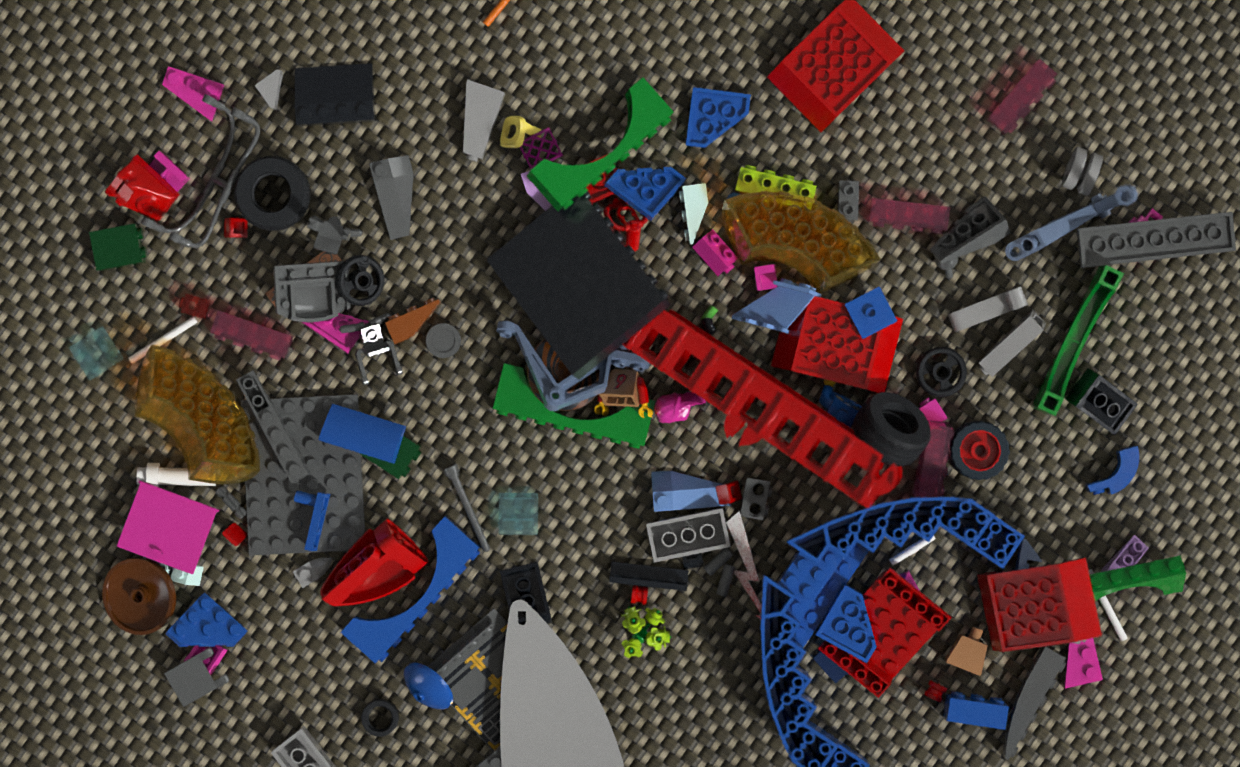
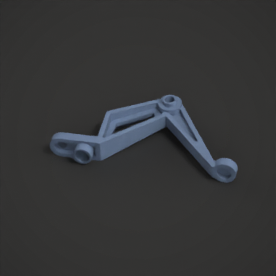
M1125 184L1119 187L1115 194L1109 196H1102L1101 193L1090 198L1092 202L1089 205L1052 220L1010 242L1005 248L1006 256L1012 261H1018L1046 247L1093 217L1100 216L1102 219L1112 214L1110 210L1114 207L1132 204L1138 196L1136 188L1130 184ZM1015 247L1019 248V253L1016 252Z
M500 321L497 325L496 331L501 337H516L542 397L544 406L550 411H558L561 408L604 393L608 384L611 364L618 368L630 367L639 372L649 368V362L637 354L630 353L629 349L621 345L580 380L571 374L560 383H556L517 324L509 321ZM595 371H600L597 383L568 394V389Z

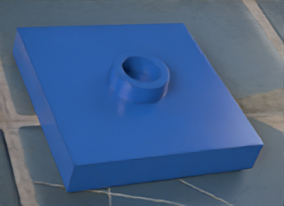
M880 286L844 304L862 339L897 322Z

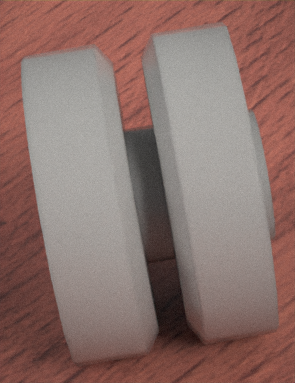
M1077 146L1065 168L1061 187L1072 190L1078 183V193L1089 196L1099 175L1103 156L1092 153L1087 159V150Z

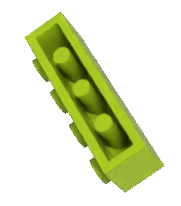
M750 165L740 168L735 191L809 210L812 208L817 188L816 185H813V181L802 179V182L796 181L794 176L783 174V177L775 176L776 172L765 169L764 173L756 171L757 167Z

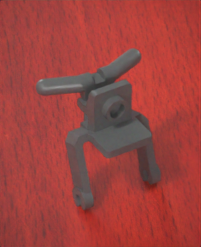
M313 215L310 217V222L307 225V228L318 232L314 248L337 255L342 239L349 241L350 237H360L363 234L361 229H343L340 219L336 216L329 218L328 221H322Z
M385 313L368 320L369 323L366 324L361 322L343 325L339 328L341 333L356 331L361 333L359 336L363 342V348L356 350L355 357L362 385L369 384L361 358V353L363 352L367 357L390 351L396 374H403L394 344L391 341L383 342L380 324L389 320L390 313Z

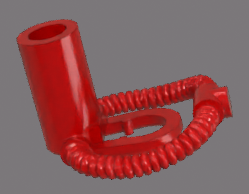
M616 198L612 204L604 208L603 215L604 217L607 216L614 224L612 226L613 229L625 231V246L629 244L634 251H637L639 249L641 227H643L648 219L643 216L639 220L635 210L627 206L629 205L628 203ZM617 209L616 216L623 225L616 224L612 220L609 211ZM621 211H630L634 220L626 222L624 216L620 214Z

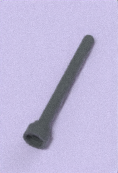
M454 464L443 469L445 477H448L449 480L451 479L482 550L488 552L490 546L458 477L460 471L458 465Z

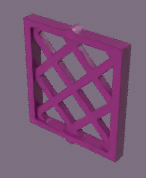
M549 127L525 138L520 147L530 169L536 166L538 160H544L539 157L541 151L547 152L546 159L549 161L563 156L557 140L554 138ZM544 133L543 138L537 137L538 135ZM547 133H550L552 141L545 139ZM532 139L531 144L525 143ZM535 139L541 141L540 147L533 145ZM544 142L550 143L549 150L542 148ZM523 145L529 147L528 153L523 151ZM553 145H556L558 153L551 151ZM532 148L538 150L537 156L530 155ZM550 154L556 155L548 159ZM529 157L535 159L533 165L530 164Z

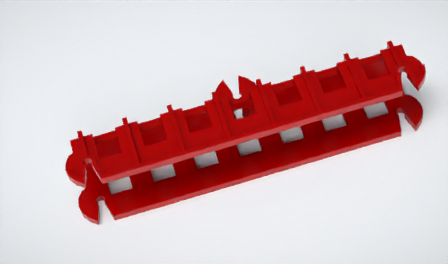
M670 309L668 312L664 310L622 344L625 348L631 350L658 368V370L664 372L691 390V392L727 415L724 421V431L727 438L730 435L733 437L745 426L746 422L747 428L744 429L739 446L754 444L763 438L868 509L873 506L880 495L894 490L901 482L903 477L902 466H896L894 463L880 475L879 472L884 466V463L881 462L883 454L857 438L854 429L838 421L836 417L673 309ZM661 333L668 340L657 355L649 348L658 334ZM692 354L700 359L701 362L690 377L681 370ZM723 376L734 382L724 399L714 393ZM756 397L767 404V407L757 421L746 414ZM788 419L801 427L791 443L779 436ZM821 441L834 449L824 465L811 457ZM854 463L868 471L858 488L844 479Z

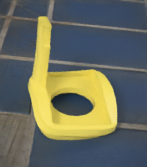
M509 116L503 123L500 146L503 148H519L524 142L525 133L531 136L541 131V129L528 124L521 116ZM511 125H515V135L512 138L508 139L507 137L510 131Z

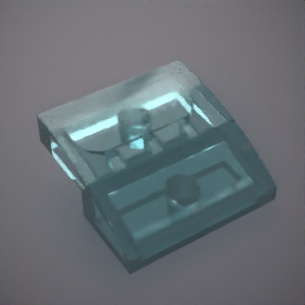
M103 326L69 347L70 352L89 381L124 359Z
M499 493V535H538V493Z

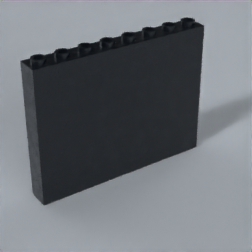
M588 191L582 197L576 196L572 199L574 203L566 210L562 208L557 212L553 206L548 208L487 259L488 263L570 373L578 380L671 305L667 300L670 296L663 288L659 289L656 286L658 283L656 278L651 273L649 275L646 273V265L641 259L636 260L634 257L636 253L629 244L625 246L622 242L625 238L618 230L615 232L611 228L614 224L607 216L604 218L601 215L603 210L596 202L594 204L591 202L592 196Z

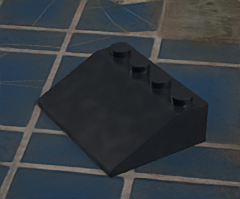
M373 64L295 68L296 125L304 127L376 122Z

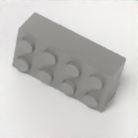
M723 508L646 523L654 562L731 547Z
M305 726L271 752L281 767H336Z

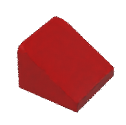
M225 218L224 237L248 238V221L245 218Z
M738 480L716 486L720 505L730 504L742 499Z
M232 523L222 532V535L234 546L240 545L248 535L236 523Z

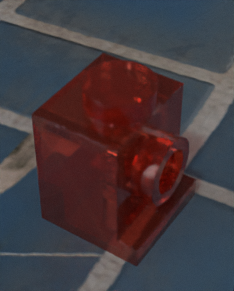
M186 294L185 297H181L179 308H182L181 313L206 319L211 300ZM191 302H195L196 307L194 309H191L189 307Z

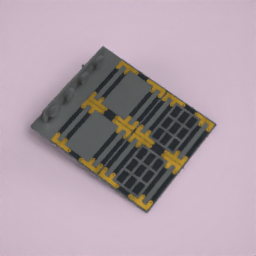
M495 608L457 639L446 651L442 650V654L427 666L439 674L448 684L453 694L451 706L492 751L500 746L501 681L508 625Z

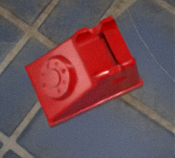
M138 154L116 174L115 179L105 190L108 196L116 198L115 203L119 206L127 207L157 222L164 217L180 195Z

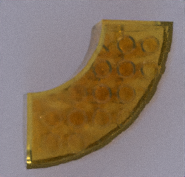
M760 191L758 193L740 194L726 199L723 203L722 215L726 232L741 265L754 261H774L788 265L804 275L816 288L817 293L826 292L861 275L875 266L881 259L869 240L865 239L858 231L859 229L847 221L844 215L813 198L802 197L785 191Z
M151 345L144 358L138 379L135 417L156 424L175 440L186 460L188 480L211 484H234L255 477L260 471L259 451L254 440L255 434L249 426L247 414L235 401L233 393L225 384L222 385L215 379L213 373L205 367L201 368L192 362V359L177 355L175 351Z

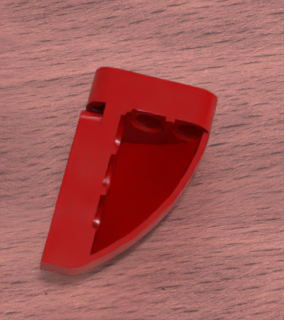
M386 519L376 529H368L346 552L321 587V598L331 606H348L385 597L413 581L415 574L428 563V559L402 529L391 520Z

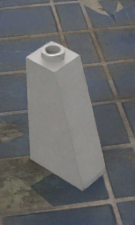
M467 80L463 153L467 155V159L477 162L478 159L483 160L505 97V92L471 80Z
M1032 309L980 359L979 364L981 366L979 368L985 375L989 374L993 377L1044 330L1046 322Z

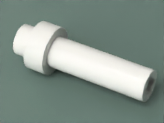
M147 463V467H137V485H140V480L160 487V485L216 486L217 470L209 468H160V463Z

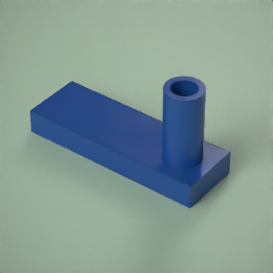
M296 491L294 502L314 507L304 550L317 551L330 498L328 493L318 492L317 495L302 491Z

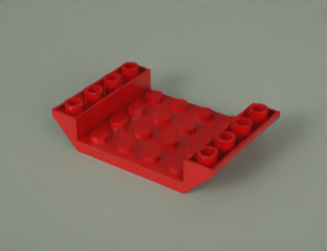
M844 0L778 64L767 78L821 133L904 50L855 0Z
M815 296L788 327L789 334L779 331L771 363L772 367L882 393L886 390L903 319L896 317L897 322L862 339L844 305L845 303Z
M1086 558L996 573L994 571L977 574L993 651L1006 652L1066 644L1102 636Z
M888 568L881 573L862 594L877 646L869 661L865 663L825 640L818 647V650L878 698L891 685L893 678L936 631L939 632L952 618L892 568Z

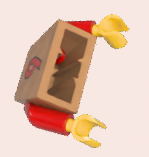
M624 367V370H611L606 390L598 395L597 401H599V404L595 406L594 412L600 415L602 409V415L607 416L609 414L607 406L639 407V404H641L642 407L639 409V415L644 418V411L647 410L648 417H652L653 411L647 406V403H649L648 389L638 371L630 367Z

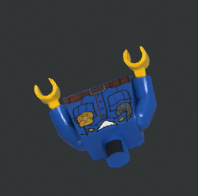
M824 379L825 386L819 399L820 404L826 412L836 417L838 421L852 427L855 415L863 405L835 391L832 387L837 382Z

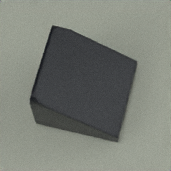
M702 553L682 557L685 569L704 566Z

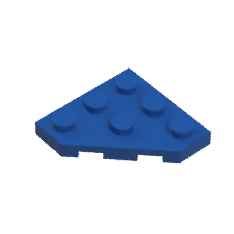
M693 87L686 146L706 148L749 114L751 94Z
M663 167V169L637 168L632 171L617 169L606 182L605 187L652 221L685 183L687 178L672 167Z
M844 584L815 634L867 663L877 646L863 595L860 591Z
M204 592L165 634L179 647L198 645L199 647H215V645L234 647L248 631Z

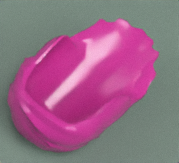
M693 392L663 395L655 402L654 413L657 421L662 424L685 421L689 416L691 406L706 403V400Z

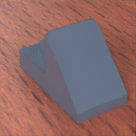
M1023 539L1018 547L1015 570L1029 568L1027 560L1042 562L1026 539Z

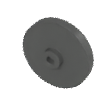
M440 323L433 326L427 333L426 345L434 356L449 358L459 350L461 336L454 326Z

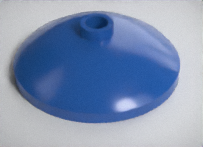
M410 663L404 669V680L411 695L418 702L433 709H447L453 703L451 689L439 674L420 663Z

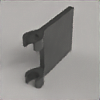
M211 647L164 673L183 707L225 685L229 681L227 674L213 680L203 660L214 654Z

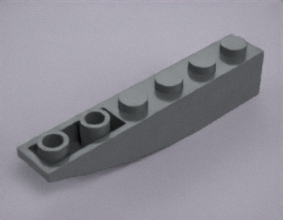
M254 370L236 379L290 482L295 483L310 475L311 472Z
M1046 646L1041 647L1015 697L1002 756L1009 760L1010 756L1012 758L1015 756L1019 740L1025 738L1028 732L1026 730L1027 726L1036 719V710L1039 706H1043L1047 699L1045 695L1048 689L1051 690L1054 687L1057 673H1061L1066 665V662H1064L1066 658Z

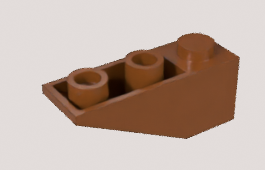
M435 298L424 301V306L417 308L415 305L406 309L407 313L400 316L397 313L388 317L389 321L385 322L394 344L414 337L441 301L439 299L435 301Z

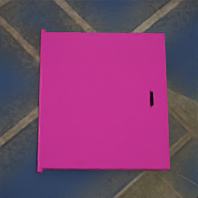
M139 480L140 485L117 547L193 575L215 515L219 512V509Z

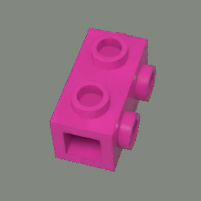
M713 229L692 247L717 276L723 272L726 274L735 267L733 263L738 259Z

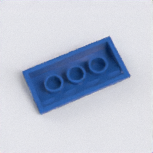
M332 404L318 440L395 464L406 426Z

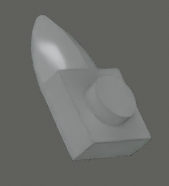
M317 558L311 560L293 571V574L301 587L304 588L325 574L330 567L332 559Z

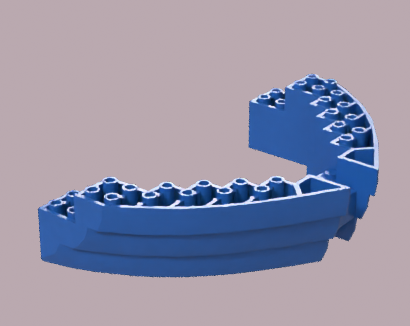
M929 497L880 503L869 509L865 508L830 520L787 540L786 542L796 548L798 552L779 580L775 581L763 575L761 644L763 678L770 711L791 761L798 767L870 766L865 757L809 720L817 706L814 700L803 692L812 679L807 671L798 666L806 653L804 646L831 608L844 584L848 583L869 550L874 553L884 537L902 547L911 532L929 542L938 528L941 527L1003 569L1025 536L972 499Z

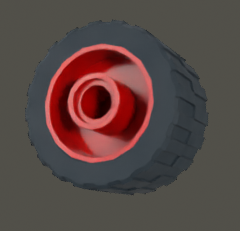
M971 421L964 423L952 433L951 439L948 442L947 452L950 463L956 471L970 479L986 480L998 475L1004 469L1010 455L1009 442L1005 434L1002 433L1000 428L989 422Z

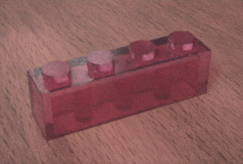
M1038 59L986 120L1003 135L1007 132L1011 134L1018 126L1017 120L1020 117L1024 119L1031 111L1029 106L1033 102L1037 104L1044 96L1041 92L1046 87L1050 89L1056 82L1054 77L1057 73L1041 59Z
M872 198L868 222L873 223L872 226L884 228V224L892 225V229L903 230L904 227H911V231L923 232V229H930L933 234H942V231L948 230L950 207Z
M219 310L210 333L215 334L214 338L222 341H225L226 338L233 340V345L244 348V345L252 347L251 351L262 354L263 351L270 353V358L279 361L281 358H287L294 336Z
M928 420L931 438L929 444L919 455L913 496L915 498L941 497L944 495L943 481L948 473L946 464L947 459L951 456L950 440L954 438V429H952L953 427L948 422Z

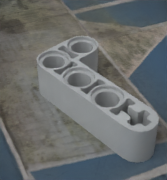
M1020 286L948 314L954 332H958L1024 307L1028 303Z

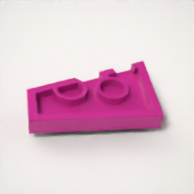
M168 66L162 85L213 122L217 108L203 102L202 99L207 94L219 101L224 85Z
M339 313L338 316L329 320L301 323L349 354L359 340V334L361 333L360 331L341 333L339 331L340 326L361 322L366 324L369 322Z
M1087 639L1085 643L1081 641L1080 644L1068 643L1064 688L1103 680L1094 639Z

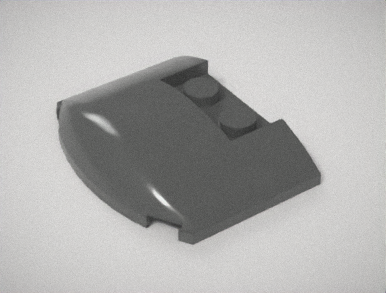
M344 261L273 266L276 314L293 321L320 322L334 318L344 309L348 310L351 308L350 303L341 297L336 286V275ZM349 268L345 273L344 281H349Z

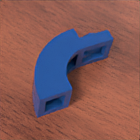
M1134 445L1117 450V466L1114 472L1105 479L1085 484L1087 492H1093V495L1105 492L1104 488H1106L1108 494L1112 495L1125 488L1137 472L1139 465L1138 446Z

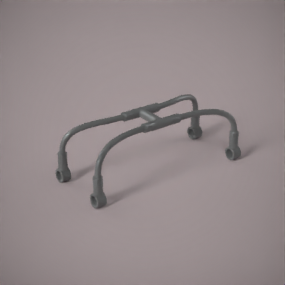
M207 94L204 95L203 102L227 113L230 119V135L224 154L216 165L203 191L204 194L188 219L175 228H164L163 225L146 217H143L141 221L142 225L160 233H171L168 239L188 248H199L209 239L220 210L228 199L239 177L240 170L260 135V126L253 117L235 107L230 111L224 103ZM234 117L248 124H253L255 135L236 169H233L228 181L220 178L233 143L235 134ZM215 185L224 188L218 199L219 203L208 230L200 242L192 243L191 240L175 233L184 229L196 217Z

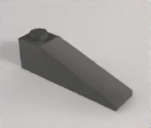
M409 155L369 163L390 240L409 236L414 178Z
M986 196L970 205L965 210L966 214L960 220L957 219L954 222V227L948 233H945L930 249L940 263L995 244L1010 234L1006 219Z

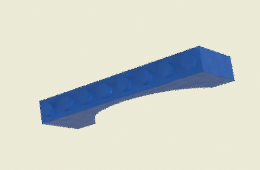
M447 516L432 530L437 549V563L431 584L422 598L408 610L389 618L365 619L355 616L340 632L375 664L378 660L383 662L389 655L387 650L391 646L395 648L401 642L402 638L400 636L405 631L408 634L415 626L413 621L417 617L421 619L427 613L426 607L431 602L433 605L441 597L439 592L443 588L447 590L454 583L452 578L456 573L459 576L467 568L465 563L469 559L473 561L480 554L478 549L481 546Z

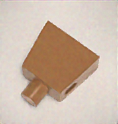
M972 627L969 637L960 634L944 661L981 676L987 651V645L980 642L983 630Z

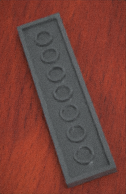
M1233 212L1077 228L1081 268L1236 251Z

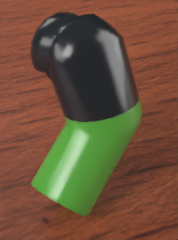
M712 305L708 307L700 319L702 329L710 335L716 331L712 318L718 311Z

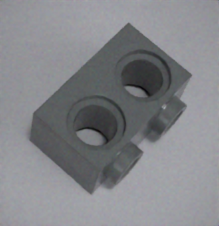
M839 181L837 221L856 222L858 221L859 181Z
M746 477L740 509L742 517L763 520L764 516H768L769 505H766L767 497H771L773 486H770V481ZM756 484H761L764 487V491L760 495H756L753 492V487ZM753 503L760 505V511L757 514H752L749 510L750 505Z

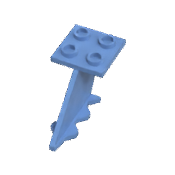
M781 278L780 282L775 280L773 282L778 287L733 314L731 319L789 334L788 327L815 296L821 297L822 294L817 293L816 288L810 285L799 283L798 286L793 281Z

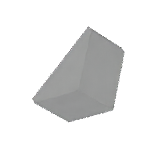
M278 69L255 85L273 110H277L283 77V71Z

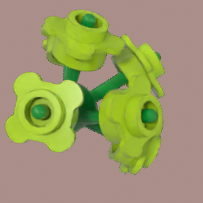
M629 606L628 609L624 610L625 614L621 615V617H625L622 625L632 633L631 639L622 642V646L625 649V657H641L643 654L641 644L646 641L648 646L654 647L656 651L661 650V645H664V648H666V643H670L671 635L670 631H666L665 626H663V629L653 627L647 633V629L651 624L657 626L660 622L665 623L660 610L646 608L647 614L645 619L640 618L639 611H641V608L636 610L635 606Z

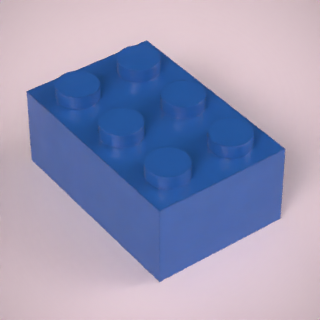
M951 691V694L946 693L943 717L949 722L1005 730L1009 706L1004 703L1002 698L990 697V700L978 694H971L968 697L962 692Z

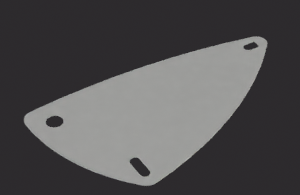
M524 600L514 601L509 612L502 667L500 702L501 767H624L623 759L606 713L581 667L556 633ZM518 611H526V623L524 625L518 623Z

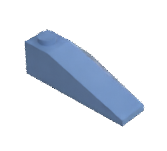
M674 471L651 472L654 512L731 506V503L719 504L716 486L721 485V483Z

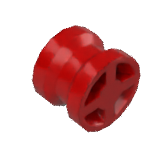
M633 585L631 604L640 602L642 605L647 604V586L638 587V585Z
M930 680L928 683L929 688L925 690L924 695L941 703L943 700L942 695L948 688Z

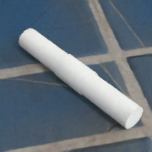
M933 536L929 542L920 539L889 559V561L894 566L936 538Z

